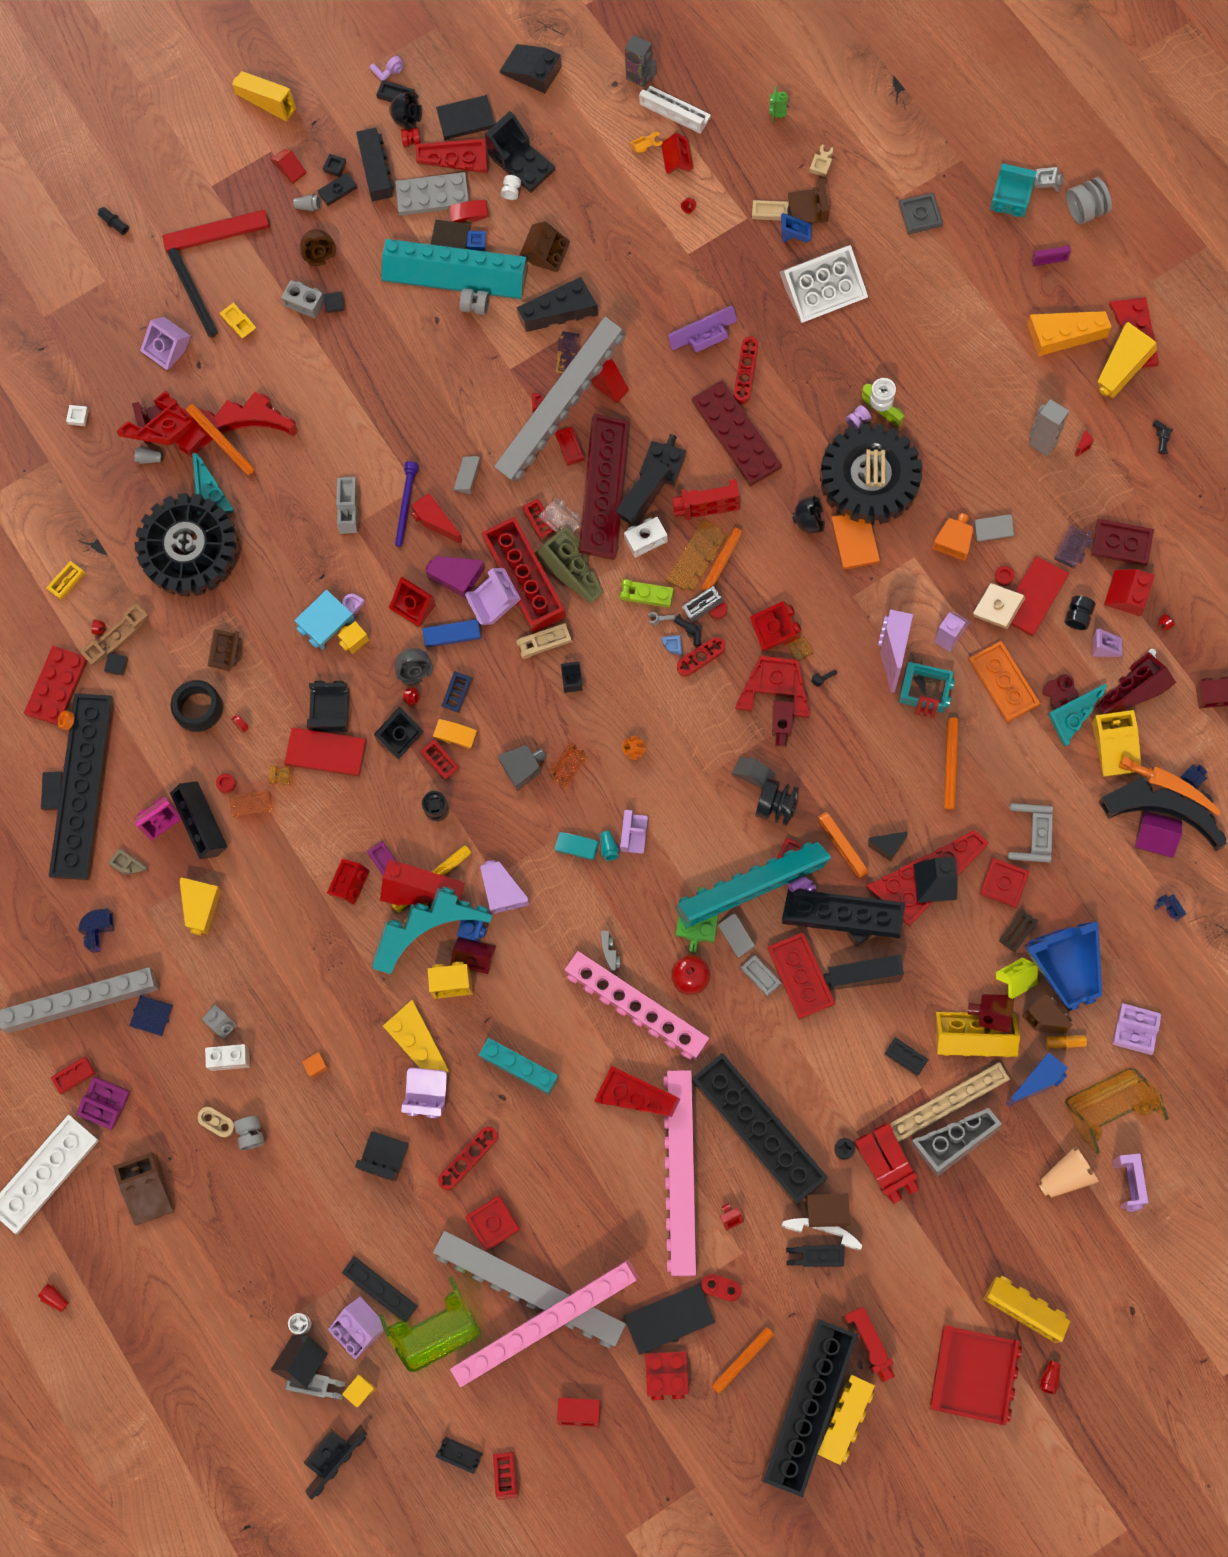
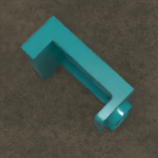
M1002 163L990 210H994L997 213L1012 214L1015 217H1025L1037 171Z

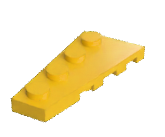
M411 1000L387 1021L383 1027L419 1068L443 1070L448 1074L450 1071L415 1003Z

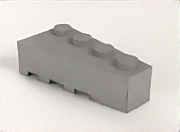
M987 1108L961 1121L951 1123L937 1131L935 1130L925 1136L913 1139L912 1146L936 1177H938L998 1132L1002 1124L992 1111Z

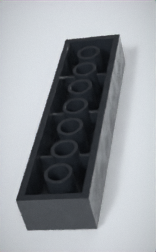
M723 1053L692 1078V1083L796 1206L827 1180L826 1174Z

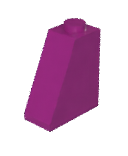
M435 556L433 561L430 560L428 562L426 574L429 579L466 599L465 593L472 590L485 567L481 560Z

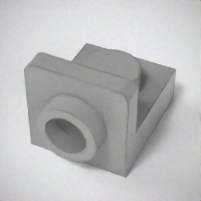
M1058 167L1036 170L1034 182L1036 188L1054 187L1056 192H1060L1061 185L1064 183V176L1060 173Z

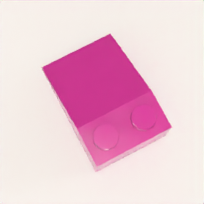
M166 796L157 799L153 806L140 811L137 817L134 818L137 827L151 841L182 820L178 811Z

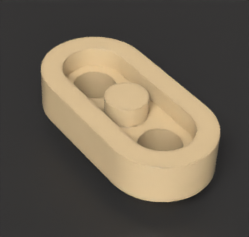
M205 1107L199 1111L197 1119L200 1125L218 1136L228 1138L235 1132L233 1120L215 1109ZM207 1115H212L211 1121H206ZM227 1124L229 1126V1129L227 1131H223V1126Z

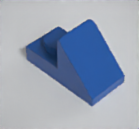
M782 213L781 233L783 242L785 243L791 238L805 243L811 241V224Z

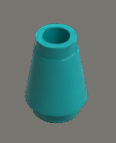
M611 831L600 833L601 856L604 857L605 861L617 859L620 850Z

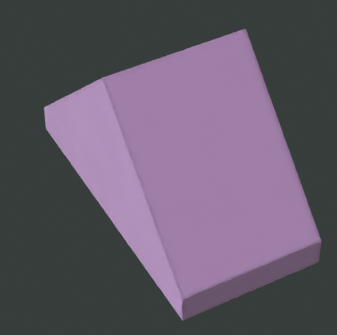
M1097 629L1092 637V656H1123L1122 638L1102 629Z

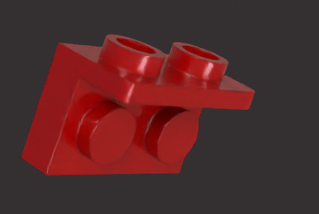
M342 858L327 894L355 905L368 877L369 869L360 863Z

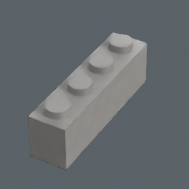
M1051 399L1046 405L1043 403L1039 408L1035 424L1032 427L1033 431L1029 436L1031 438L1029 446L1047 457L1058 443L1069 410Z

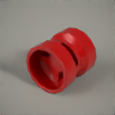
M418 127L412 128V130L401 129L404 148L413 144H421Z

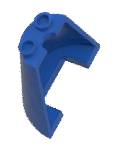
M1097 921L1078 924V927L1059 929L1037 937L1024 945L1025 950L1067 1011L1078 1009V1005L1082 1002L1085 1005L1096 1002L1095 998L1102 996L1099 928Z

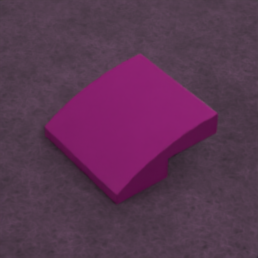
M95 1076L92 1078L86 1096H83L76 1115L113 1130L131 1091Z

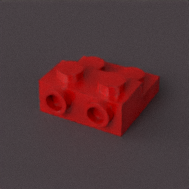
M782 601L750 616L763 651L772 649L780 644L786 645L801 638L799 633L802 632L800 624L793 619L795 611L791 604L788 605Z
M686 1352L645 1354L647 1396H651L652 1400H664L665 1395H672V1399H685L684 1394H689Z

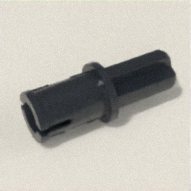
M105 207L98 209V216L106 221L109 227H113L121 235H125L128 232L129 226L123 223L118 215L112 214Z

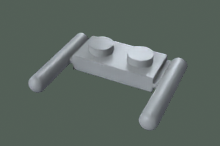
M1011 803L1009 806L1011 811L1032 812L1031 853L1009 852L1008 859L1051 863L1053 806Z

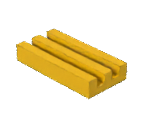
M70 561L46 589L62 601L86 573ZM72 568H74V569L71 571V573H70L68 576H66V574H67ZM62 580V583L54 590L57 584Z

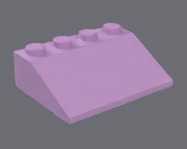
M890 609L889 616L885 615L878 646H881L880 655L890 691L895 693L913 614Z

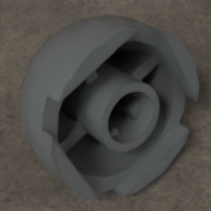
M419 648L406 649L397 655L395 659V674L397 679H400L404 684H418L423 681L421 678H424L426 675L429 677L433 671L431 659L426 652Z

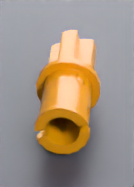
M1064 1034V1036H1046L1047 1049L1065 1048V1050H1068V1048L1087 1046L1085 1035L1067 1036V1034Z

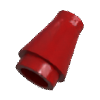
M49 1283L38 1295L41 1302L60 1312L69 1304L58 1289Z
M1054 1361L1048 1362V1366L1039 1381V1389L1048 1394H1056V1391L1059 1390L1061 1364Z

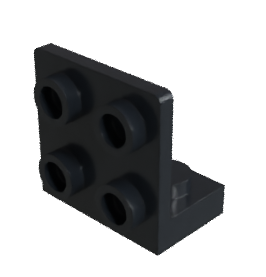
M372 1131L362 1159L357 1160L355 1168L396 1182L409 1144Z

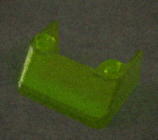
M452 1276L449 1277V1281L454 1292L447 1295L444 1300L447 1309L411 1328L405 1321H399L390 1326L384 1315H379L387 1339L406 1369L410 1372H416L473 1342L480 1336L481 1331L478 1323Z

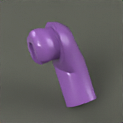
M801 876L787 884L791 892L799 888L804 891H816L814 882L805 876Z

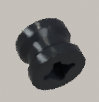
M848 1138L838 1140L834 1148L835 1155L839 1159L848 1160L855 1152V1144Z

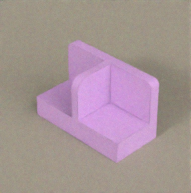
M624 810L620 844L621 852L644 853L647 816L634 815L632 810Z

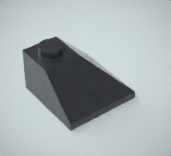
M955 857L934 858L913 864L917 903L957 900Z

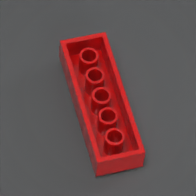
M513 517L482 532L483 541L497 568H505L521 598L517 605L531 632L534 634L566 618L565 609L516 518Z

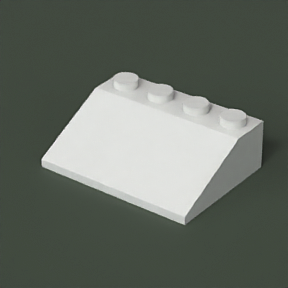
M851 245L780 271L785 290L801 323L868 298Z

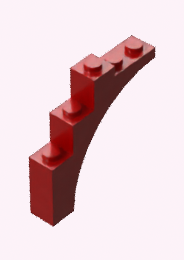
M255 391L243 407L235 401L232 403L226 400L216 415L210 410L205 411L199 408L222 435L248 427L272 428L283 431L293 437L298 432L295 425L296 422L288 416L286 418L283 417L278 410L272 407L268 396L263 393L260 395ZM195 419V426L175 442L180 451L192 458V453L198 454L204 446L213 440Z

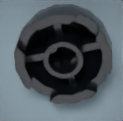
M415 92L398 94L394 97L389 108L394 123L402 128H415L416 122L420 123L422 105H418L416 99L418 95Z
M814 495L801 499L795 507V513H792L794 524H797L803 532L817 533L824 530L825 521H821L823 508L819 498Z

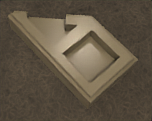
M120 848L108 862L110 866L123 875L144 872L149 869Z

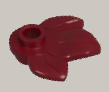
M1062 674L1056 680L1049 681L1043 689V695L1051 697V705L1054 709L1079 697L1077 690L1074 688L1073 678L1067 674ZM1062 681L1065 682L1066 687L1062 685Z

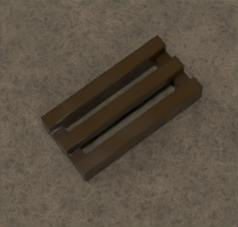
M1022 909L999 942L1015 953L1038 920L1033 919L1030 914H1026ZM1021 917H1024L1025 920L1008 942L1005 941ZM1027 922H1031L1032 924L1023 934V936L1015 945V947L1012 946L1011 944L1019 935V933L1027 924Z

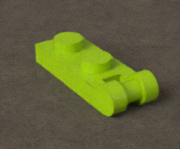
M865 384L862 391V400L871 406L872 385ZM892 406L886 411L876 410L897 428L903 424L904 415L899 408Z
M628 579L622 580V591L619 593L620 600L671 607L673 588L632 582ZM630 589L635 590V593H634V594H630V593H629V590H630Z

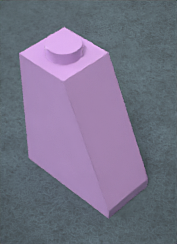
M949 612L938 629L934 643L951 652L971 621L956 612Z
M487 861L484 865L480 866L492 914L529 906L527 896L499 861Z

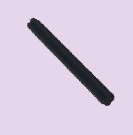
M171 248L167 254L207 335L215 337L218 331L177 249Z

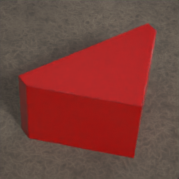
M283 149L271 158L272 163L292 183H295L306 174L305 169L292 150Z

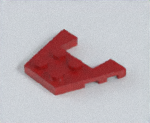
M164 391L154 399L155 405L164 409L144 427L127 421L117 430L118 436L172 445L195 426V421L183 407L181 408L174 398L170 397L167 391Z
M760 656L736 703L735 710L752 711L755 693L794 697L792 716L809 718L810 712L798 660Z

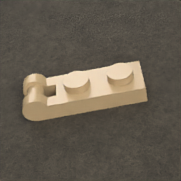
M566 623L522 637L516 641L517 646L521 649L520 655L522 659H528L538 653L572 642ZM532 643L533 647L528 649L527 645Z

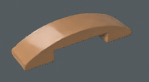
M134 603L122 614L124 617L100 639L91 641L80 651L92 666L107 658L108 653L112 654L118 650L144 624L148 614L137 603Z

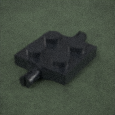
M669 435L667 444L651 441L640 470V476H642L654 459L658 461L662 459L670 465L669 468L672 471L666 484L675 486L687 454L686 450L674 446L677 439L675 435Z

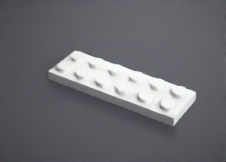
M68 1115L0 1192V1221L18 1235L99 1140L71 1115Z

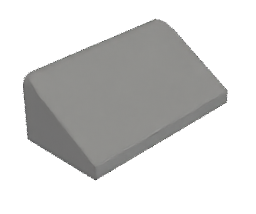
M463 457L454 491L472 494L481 464L480 457Z
M1011 514L974 521L973 526L977 542L1014 536Z
M735 913L718 924V927L738 958L755 949L753 941Z

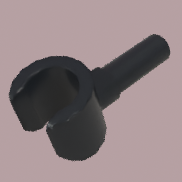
M833 670L823 676L816 673L812 676L811 682L819 687L825 680L836 675L837 671Z

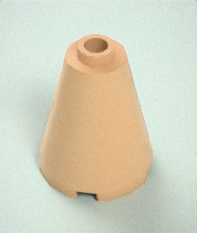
M1075 1146L1041 1179L1042 1184L1039 1186L1045 1196L1050 1195L1052 1198L1096 1184L1099 1180L1079 1148Z

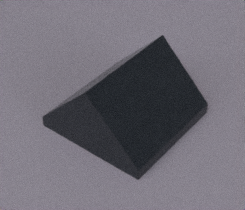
M398 707L374 733V736L382 747L397 759H400L424 731L401 707Z
M292 1335L272 1366L271 1371L307 1389L328 1356V1353L310 1336Z

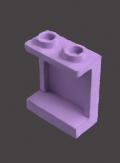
M492 568L487 572L489 578L475 591L465 593L468 603L481 625L494 624L521 600L505 568Z
M1141 1155L1118 1156L1112 1160L1113 1167H1126L1131 1201L1121 1204L1120 1208H1126L1127 1212L1139 1211V1209H1143L1144 1205L1148 1204Z

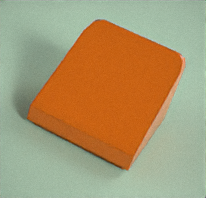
M319 1052L302 1061L311 1079L329 1069Z

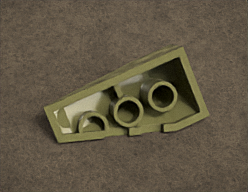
M566 526L535 552V555L549 572L586 601L592 603L603 593L594 572L590 571L587 557L583 556L582 553H578V539Z

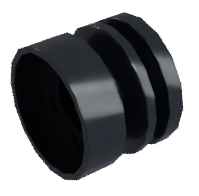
M767 778L755 816L768 820L771 813H775V823L779 822L780 816H784L782 825L787 826L794 816L797 807L799 787L794 786L792 793L789 794V784L785 786L783 791H780V781Z

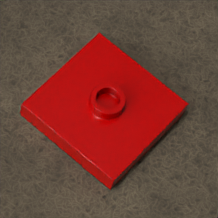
M992 858L979 895L1017 908L1030 871Z
M500 1195L465 1216L485 1252L520 1231Z

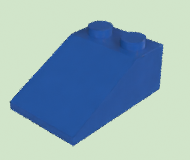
M1048 1052L1006 1105H1014L1050 1089L1053 1085L1057 1087L1066 1078L1067 1074L1064 1072L1068 1067Z

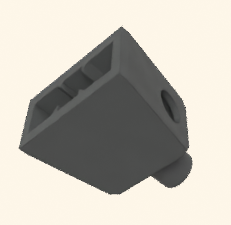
M527 745L498 755L499 762L517 791L541 773L538 763L547 758L542 748L531 753Z

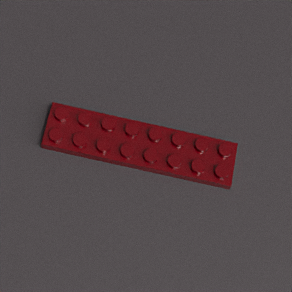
M595 413L592 416L578 553L610 560L616 558L620 518L616 513V509L621 504L629 421Z

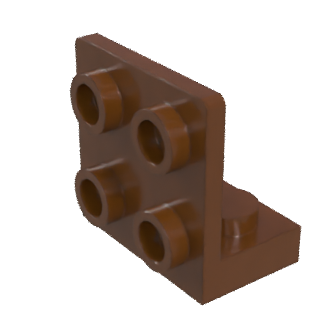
M824 179L817 180L816 187H813V190L788 193L792 217L810 224L828 222L829 207Z

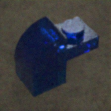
M108 908L90 911L79 923L78 931L86 935L84 936V946L90 952H100L99 933L114 931L113 912Z

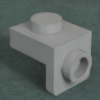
M216 1005L202 1018L222 1039H225L237 1026Z

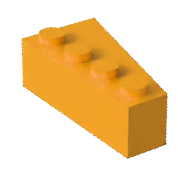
M1106 311L1032 314L1027 322V327L1038 356L1108 338L1112 328Z

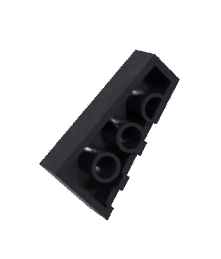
M579 277L517 307V313L525 331L529 332L546 328L556 323L560 325L564 324L565 321L582 320L583 317L591 315L592 317L598 316V307L582 277Z

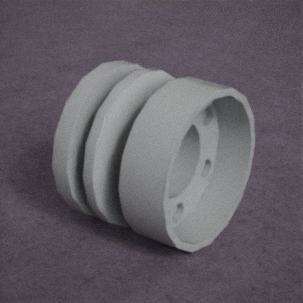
M1098 177L1084 182L1083 185L1079 184L1072 187L1066 192V202L1070 214L1080 225L1093 220L1094 217H1100L1111 212L1112 201L1105 183Z

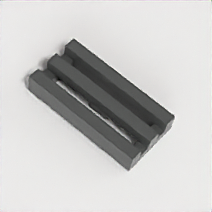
M714 586L683 605L682 608L690 620L694 622L724 601Z

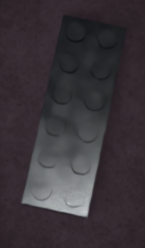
M788 889L782 924L900 938L905 903L804 890L791 892Z

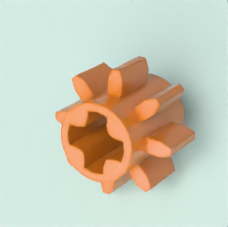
M631 735V738H626L623 742L622 750L625 756H629V759L637 760L638 757H642L645 753L646 744L643 739H639V736Z

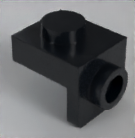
M580 662L562 663L564 693L583 691Z

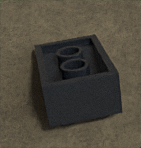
M516 44L502 66L500 73L545 94L562 68L561 55L544 47Z

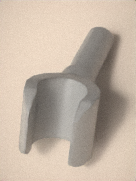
M655 612L648 614L649 618L656 617L654 621H649L653 626L658 625L660 621L675 619V615L658 616Z

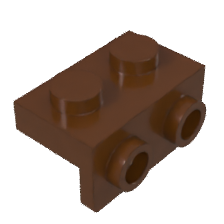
M218 629L213 631L207 666L230 671L237 665L238 655H236V650L239 649L241 644L239 631L234 633Z

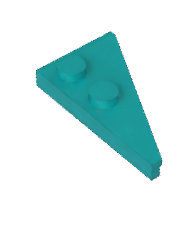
M192 453L196 494L202 495L206 500L209 498L216 502L226 514L234 513L233 507L199 455Z
M1102 684L1047 713L1063 746L1070 744V740L1075 732L1081 728L1082 722L1090 715L1095 703L1105 693L1106 684Z

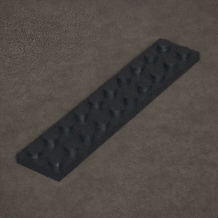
M74 694L72 706L74 723L69 729L49 869L50 878L89 880L113 697L111 695Z

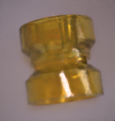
M271 765L269 769V784L282 783V785L289 786L292 775L291 767L284 766L279 768L277 765Z

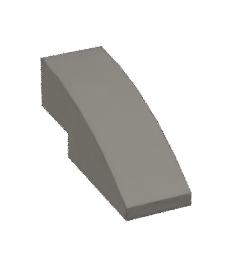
M356 477L337 478L336 506L339 534L358 533Z

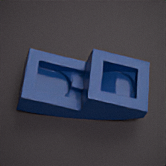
M468 231L467 249L486 252V231Z

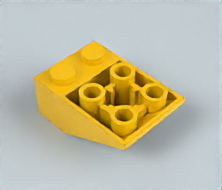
M1134 710L1096 715L1092 721L1103 777L1135 773L1119 768L1124 756L1141 766L1138 726Z

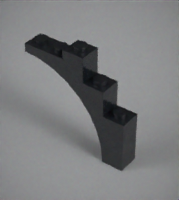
M1143 777L1105 795L1099 801L1108 819L1135 811L1159 812L1183 820L1195 828L1208 840L1215 851L1222 849L1227 844L1226 836L1217 828L1214 816L1208 813L1210 810L1190 798L1183 800L1182 794L1167 788H1162L1152 793L1150 783L1145 781ZM1204 790L1200 791L1205 797H1207L1213 803V800L1209 794H1206Z

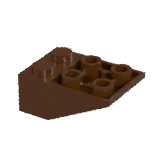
M151 1152L113 1166L119 1188L135 1226L174 1212L156 1154Z

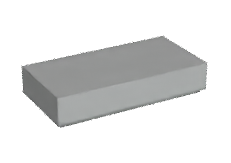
M756 955L752 956L740 967L766 997L782 984Z

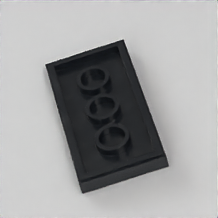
M699 1284L624 1315L639 1355L715 1323Z

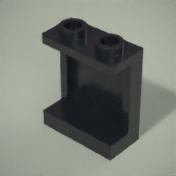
M315 681L314 683H309L310 712L309 719H307L308 730L348 732L349 687L347 683L343 681H333V683Z

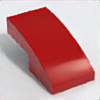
M473 200L449 206L451 222L461 223L469 219L472 222H476L489 217L486 200Z

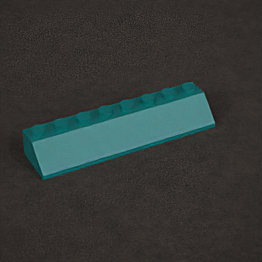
M385 239L382 253L381 281L461 292L463 288L474 290L475 293L485 291L489 292V295L522 299L528 266L526 257Z
M808 842L801 846V850L796 852L790 850L783 854L784 857L780 859L775 857L766 862L767 865L762 867L756 865L750 868L749 872L744 875L738 873L732 876V880L726 883L724 880L714 884V888L710 890L704 888L696 892V896L692 898L686 896L678 900L679 903L676 906V910L685 929L784 886L801 876H806L824 868L831 859L830 855L818 842L814 844Z

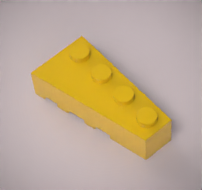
M853 1375L848 1376L823 1436L818 1455L839 1465L842 1462L846 1463L850 1453L847 1449L850 1442L854 1443L858 1431L856 1428L859 1422L862 1423L867 1412L865 1408L867 1403L872 1401L875 1385Z

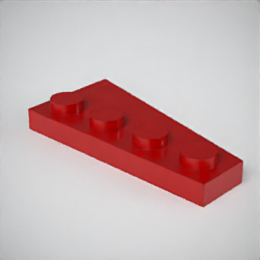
M611 1066L594 1102L672 1117L680 1098Z

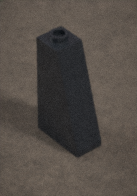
M654 459L616 509V513L622 520L636 527L640 524L672 473L667 462L662 459L660 461Z
M901 955L828 967L827 973H824L826 984L830 986V990L900 982L904 975Z

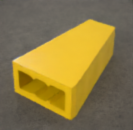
M243 71L233 80L232 86L236 95L286 122L296 110L291 90L285 86Z
M1129 322L1125 324L1098 380L1100 393L1106 397L1110 396L1112 399L1157 351V342Z

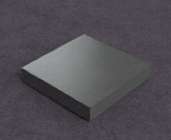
M934 193L899 201V208L908 235L943 226Z

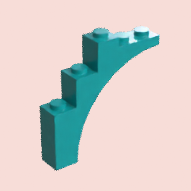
M437 888L430 909H428L427 905L417 903V906L411 904L404 926H402V922L397 920L385 921L371 963L372 969L391 974L397 960L406 947L418 936L435 926L457 920H478L490 923L492 914L488 911L487 907L478 905L476 908L470 906V903L464 900L456 902L458 896L451 888Z

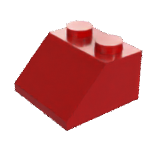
M1138 569L1115 570L1104 605L1141 616L1145 609L1155 575Z

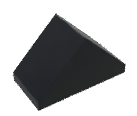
M906 831L871 837L868 839L867 844L868 847L889 861H892L906 841L908 833Z

